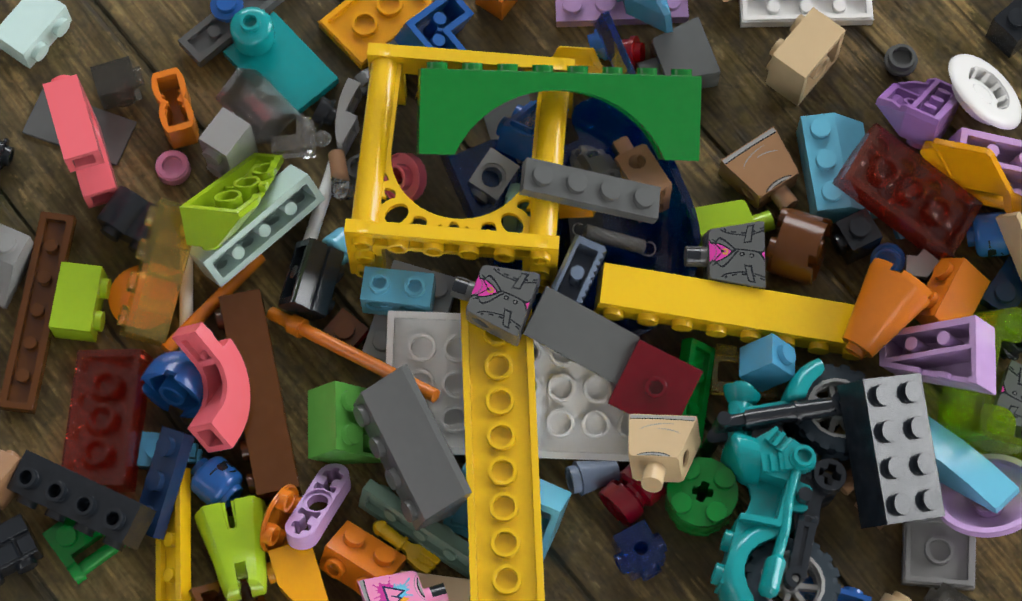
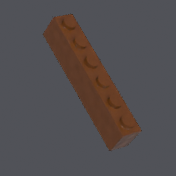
M260 288L220 296L221 309L215 310L218 329H225L226 339L230 338L236 345L247 369L250 384V410L244 428L246 439L240 440L243 460H250L252 473L246 474L250 495L257 494V497L268 503L271 502L281 488L287 484H293L297 487L299 496H301L302 491Z

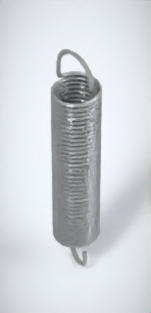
M575 223V224L573 225L572 231H573L574 234H576V233L574 232V227H575V225H577V224L583 225L582 223ZM589 224L583 230L582 237L594 242L648 257L653 256L656 252V245L651 241H648V243L654 245L655 251L651 255L643 254L646 248V241L644 239Z

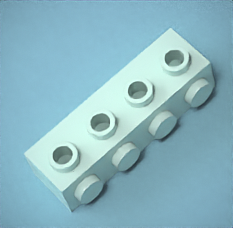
M290 164L273 179L256 209L238 231L222 243L220 248L203 250L202 247L192 246L187 252L203 274L222 288L321 204L325 198L307 173Z

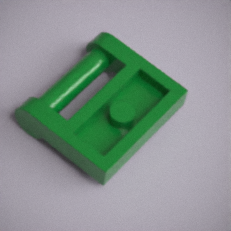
M66 518L64 524L58 522L42 533V535L77 584L80 585L88 579L86 577L87 574L114 556L119 550L104 544L77 564L73 558L105 535L95 531L93 537H90L73 529L76 521Z

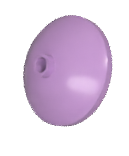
M981 454L1019 487L1020 493L997 514L940 483L945 516L940 518L955 531L973 537L993 538L1008 535L1022 529V460L1003 454Z

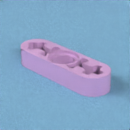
M333 463L322 467L285 524L287 541L292 548L307 550L315 546L351 489L349 471L344 465ZM316 502L328 504L322 510L314 511L309 509Z

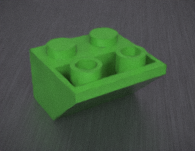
M333 381L308 390V459L331 464L382 463L380 458H376L373 455L369 445L370 438L365 428L357 423L353 412V404L360 393L367 388Z

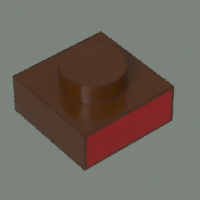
M342 308L322 331L357 348L367 337L369 328Z

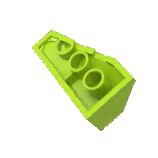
M253 153L181 205L179 208L186 244L202 247L203 250L220 248L222 243L238 231L259 205L284 162L283 155Z

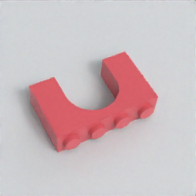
M77 74L57 76L51 82L42 85L63 159L70 173L76 171L82 196L88 208L106 204L118 189L101 127Z

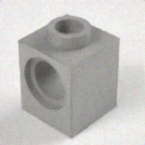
M491 147L465 185L471 189L469 195L484 205L487 202L494 205L520 166ZM485 171L495 172L499 177V185L496 187L486 186L482 181V173Z

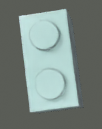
M21 0L0 24V49L31 69L36 62L41 61L47 55L50 45L57 37H62L69 29L72 19L66 5L58 0Z

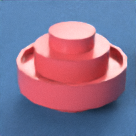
M413 153L393 154L391 161L395 178L403 192L412 201H415L423 194L427 185L425 165ZM385 191L386 195L390 199L395 198V194L393 192Z

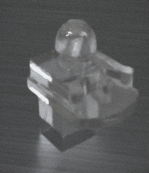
M298 113L296 115V134L271 136L272 154L283 155V159L317 157L316 146L325 147L330 144L331 135L321 130L316 133L317 130L314 127L313 120L310 117H305L304 113Z

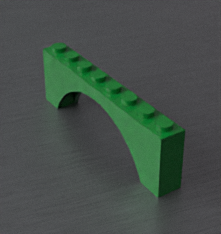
M427 62V68L418 69L416 154L454 155L462 140L477 122L503 103L535 92L565 91L601 100L623 113L646 136L658 160L699 161L702 76H692V69H671V75H657V68H636V74H623V67H602V73H588V66H567V72H553V65H532V71H518V64H497V70H483V63H462V69H448V62Z

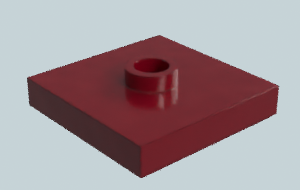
M639 339L608 404L628 414L681 416L703 371Z

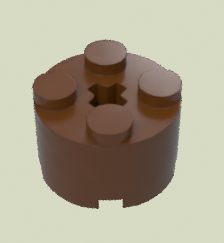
M783 207L777 223V227H780L778 237L772 236L767 247L766 256L769 257L766 271L779 277L812 286V282L817 279L826 254V240L823 239V236L830 238L832 220L797 209Z

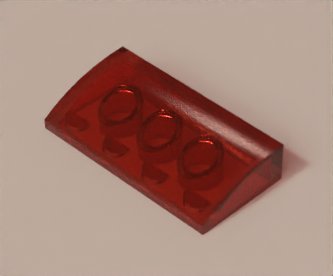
M877 123L873 124L864 135L832 183L919 249L927 250L938 260L941 258H953L983 205L981 201Z
M142 349L78 350L61 466L116 492L136 491L138 476L137 460L148 397L142 390L145 382L140 380L146 368L153 361V357Z

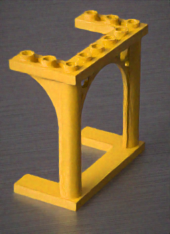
M368 42L369 84L351 219H345L344 227L351 274H356L363 278L365 266L386 268L385 249L395 254H404L408 251L423 252V254L431 257L451 254L458 255L460 258L467 260L487 257L494 258L496 261L503 263L522 260V271L540 274L538 293H543L546 286L551 288L558 273L560 236L556 235L559 203L519 195L518 192L507 204L483 216L455 219L433 214L415 204L399 186L392 168V147L397 106L406 105L407 86L405 74L418 75V69L427 68V62H448V69H462V63H483V70H497V64H518V71H532V65H553V72H567V66H575L576 59ZM538 92L532 158L563 165L567 118L572 119L574 92ZM385 191L393 192L395 198L387 200ZM523 202H529L526 212L518 208V205ZM401 206L408 209L409 213L402 222H386L385 217L387 213L395 207ZM507 215L516 217L523 225L522 232H507L502 226V218ZM415 219L425 220L427 224L421 225L412 223ZM451 225H457L459 228L450 227V226H451ZM484 225H493L496 231L481 230Z

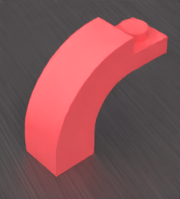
M203 322L180 327L174 333L172 339L195 365L203 383L202 404L188 426V430L208 453L231 449L245 428L250 410V384L242 356L230 338L218 341Z

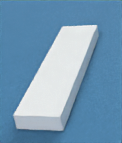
M739 0L740 28L791 27L800 14L806 16L813 7L840 26L872 25L874 20L872 0Z

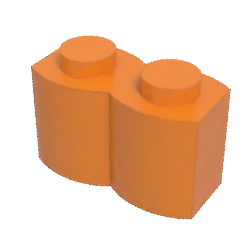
M177 67L153 73L151 79L152 91L159 107V118L169 144L174 149L198 143L199 128L182 73Z

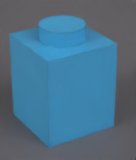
M773 333L740 347L739 377L761 392L791 380L795 375V348Z

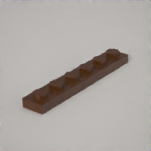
M44 211L40 213L1 389L0 410L27 414L36 413L53 334L48 326L61 262H68L77 223L75 215Z

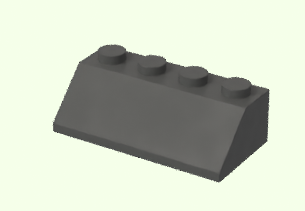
M406 364L362 391L353 404V412L357 423L365 428L370 438L369 445L373 455L376 458H380L386 470L385 478L389 487L392 490H396L401 500V510L405 519L408 522H412L415 530L418 531L454 515L472 491Z

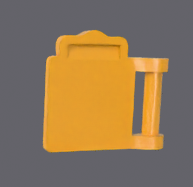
M939 138L924 142L920 150V154L923 157V166L932 173L934 179L942 182H952L954 194L959 204L969 205L970 203L1003 209L1006 213H1022V196L1014 193L991 149Z

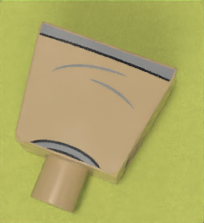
M630 414L628 456L632 478L636 481H641L642 488L653 493L661 491L664 482L679 483L683 481L701 444L697 416Z

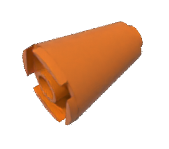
M874 258L868 268L842 337L843 341L847 344L844 349L860 360H863L864 356L873 358L926 308L933 299V296H930L931 290L919 279L906 270H903L902 273L890 270L893 263L880 258Z

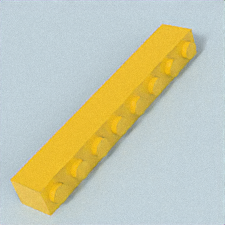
M605 262L598 272L594 312L603 314L602 316L608 320L619 321L628 318L637 320V323L643 326L664 324L670 325L673 330L679 332H690L692 329L706 331V335L715 338H723L727 335L740 337V340L745 343H751L773 333L794 348L795 346L808 348V352L812 354L825 355L832 352L842 354V357L847 360H860L844 349L847 344L842 339L855 306L854 304Z

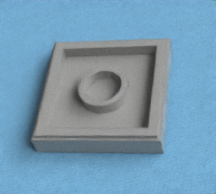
M940 517L902 523L901 585L973 591L975 589L976 537L955 531L946 525Z

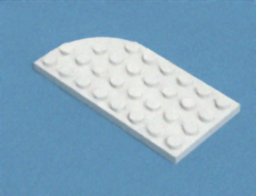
M388 310L386 363L397 369L407 364L413 377L440 390V395L436 402L432 403L427 399L425 400L453 455H465L461 313ZM533 340L539 458L629 462L628 436L630 414L608 404L617 384L608 381Z

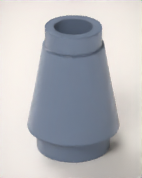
M574 461L571 466L565 468V478L569 491L572 494L579 493L580 496H583L606 486L611 480L619 481L620 470L616 461Z

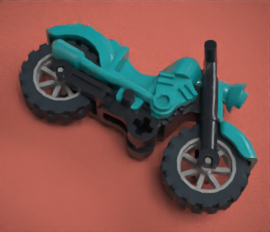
M817 358L802 366L789 381L780 402L756 405L761 399V394L750 383L735 381L723 386L724 396L729 404L728 412L723 411L718 414L699 453L702 457L711 458L718 445L725 444L720 462L733 471L737 482L747 486L750 503L747 511L740 513L731 529H726L722 537L719 550L724 551L725 554L722 563L717 562L715 564L710 584L716 585L714 593L718 595L719 601H773L772 598L774 601H790L791 598H794L795 601H806L799 591L815 593L813 601H837L841 593V584H838L837 580L840 577L838 568L833 567L831 563L833 561L832 557L827 552L824 554L819 549L821 546L814 542L816 528L819 525L821 508L828 506L832 502L847 478L844 466L838 462L849 459L846 435L834 433L839 426L845 431L837 385L866 379L863 372L859 370L855 372L850 370V366L842 364L840 367H834V364L824 365L822 360ZM826 391L828 393L826 398L816 397L818 393ZM818 455H821L823 460L818 461L816 458ZM826 470L831 471V472H832V475L829 474V473H827V472H825V471H826ZM807 573L811 576L814 584L803 583L808 577Z

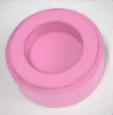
M169 150L162 153L155 164L159 179L171 186L180 185L185 182L191 172L188 158L184 153L177 150Z

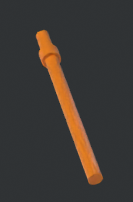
M271 307L267 312V319L285 327L287 333L299 339L304 337L383 378L397 369L311 326L309 320L297 314L290 315L276 307ZM414 377L424 398L432 403L436 402L439 398L440 390Z

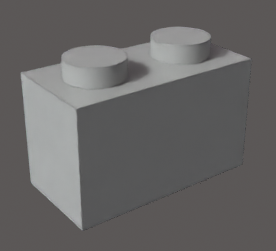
M222 107L198 138L203 151L202 155L207 163V169L218 178L253 153H258L251 124Z

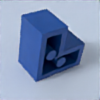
M436 0L408 20L394 40L398 45L466 50L455 35L465 27L474 13L463 0Z

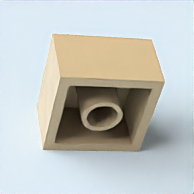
M814 7L806 16L800 14L790 27L791 33L785 40L780 38L774 44L769 53L772 58L766 66L768 70L766 84L796 106L803 101L837 60L846 32L843 27Z

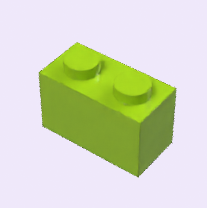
M61 262L48 326L55 338L96 342L98 331L102 332L105 326V311H102L104 299H109L112 285L111 279L108 278L103 266Z

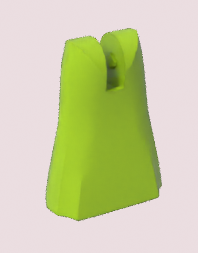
M253 495L230 501L233 516L228 515L225 503L219 502L202 506L194 517L226 601L242 600L240 579L247 578L252 597L267 594L266 552L262 550L260 545L261 524L266 512V504L264 500Z

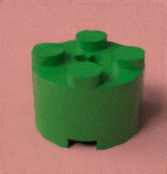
M705 457L694 458L685 479L679 483L668 482L665 493V510L668 512L670 519L676 524L675 526L678 530L691 536L706 537L726 526L738 502V485L733 471L723 463ZM698 492L706 494L704 502L696 500Z

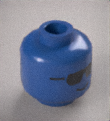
M1006 212L976 214L973 219V226L966 227L968 247L975 246L976 254L979 257H997L1010 254L996 221L998 215L1006 214Z
M215 456L209 460L202 458L191 470L193 477L190 482V488L206 505L224 502L227 509L231 506L230 501L239 498L243 493L244 489L241 486L243 477L241 473L222 456Z

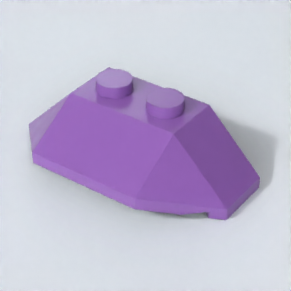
M937 78L927 79L926 82L907 81L893 83L878 97L875 103L897 134L907 139L906 142L917 149H921L925 141L942 138L960 105L955 98L952 85Z

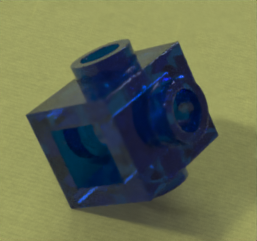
M645 519L614 535L611 545L617 553L613 556V559L622 575L628 573L632 581L640 577L643 581H647L662 571L661 566L664 565L666 559L664 553L668 550L658 532L653 534Z

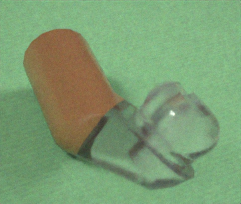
M342 149L331 150L328 153L331 193L337 200L348 201L354 197L355 187L350 183L345 152Z

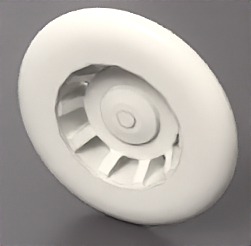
M958 54L952 57L948 65L953 93L962 108L971 117L983 124L992 125L1004 130L1016 128L1022 119V109L1017 94L1006 78L988 62L974 55Z

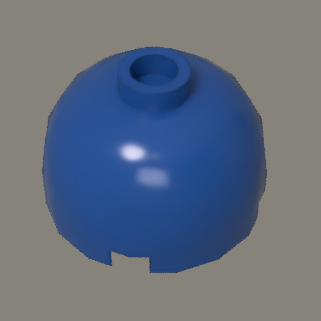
M182 351L165 352L155 358L141 376L140 381L144 380L145 382L142 386L144 394L165 411H169V405L184 410L180 417L194 418L203 400V383L197 368Z

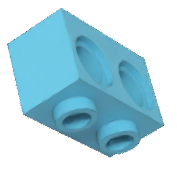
M365 266L360 295L362 312L387 316L388 310L433 312L436 292L435 274Z

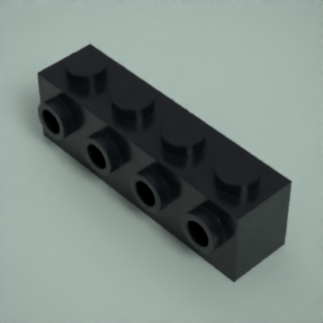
M29 450L25 451L7 486V489L19 494L16 499L17 502L36 510L38 504L47 507L44 515L63 524L66 518H70L76 521L73 529L90 537H93L95 531L105 535L102 540L103 543L121 552L125 545L136 551L138 550L157 512L142 503Z

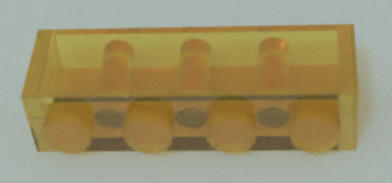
M160 198L155 206L150 205L144 221V225L149 226L146 239L141 238L138 243L135 258L140 259L137 272L131 271L126 286V291L131 293L128 306L122 304L117 319V325L122 326L120 336L159 347L166 343L192 247L186 244L179 208L183 205L181 203Z

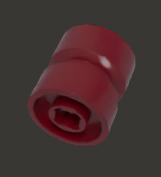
M629 464L620 472L621 480H611L598 493L599 499L608 511L627 527H630L644 514L643 507L645 505L651 507L666 493L664 486L661 491L655 493L644 490L641 486V481H636L632 478Z

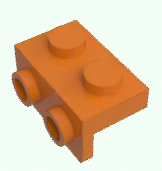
M347 520L325 545L319 568L361 596L358 581L399 573L405 565L407 556Z

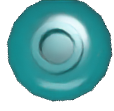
M246 7L234 14L230 22V33L234 46L240 53L247 56H259L271 49L275 42V30L272 19L265 10L258 7Z

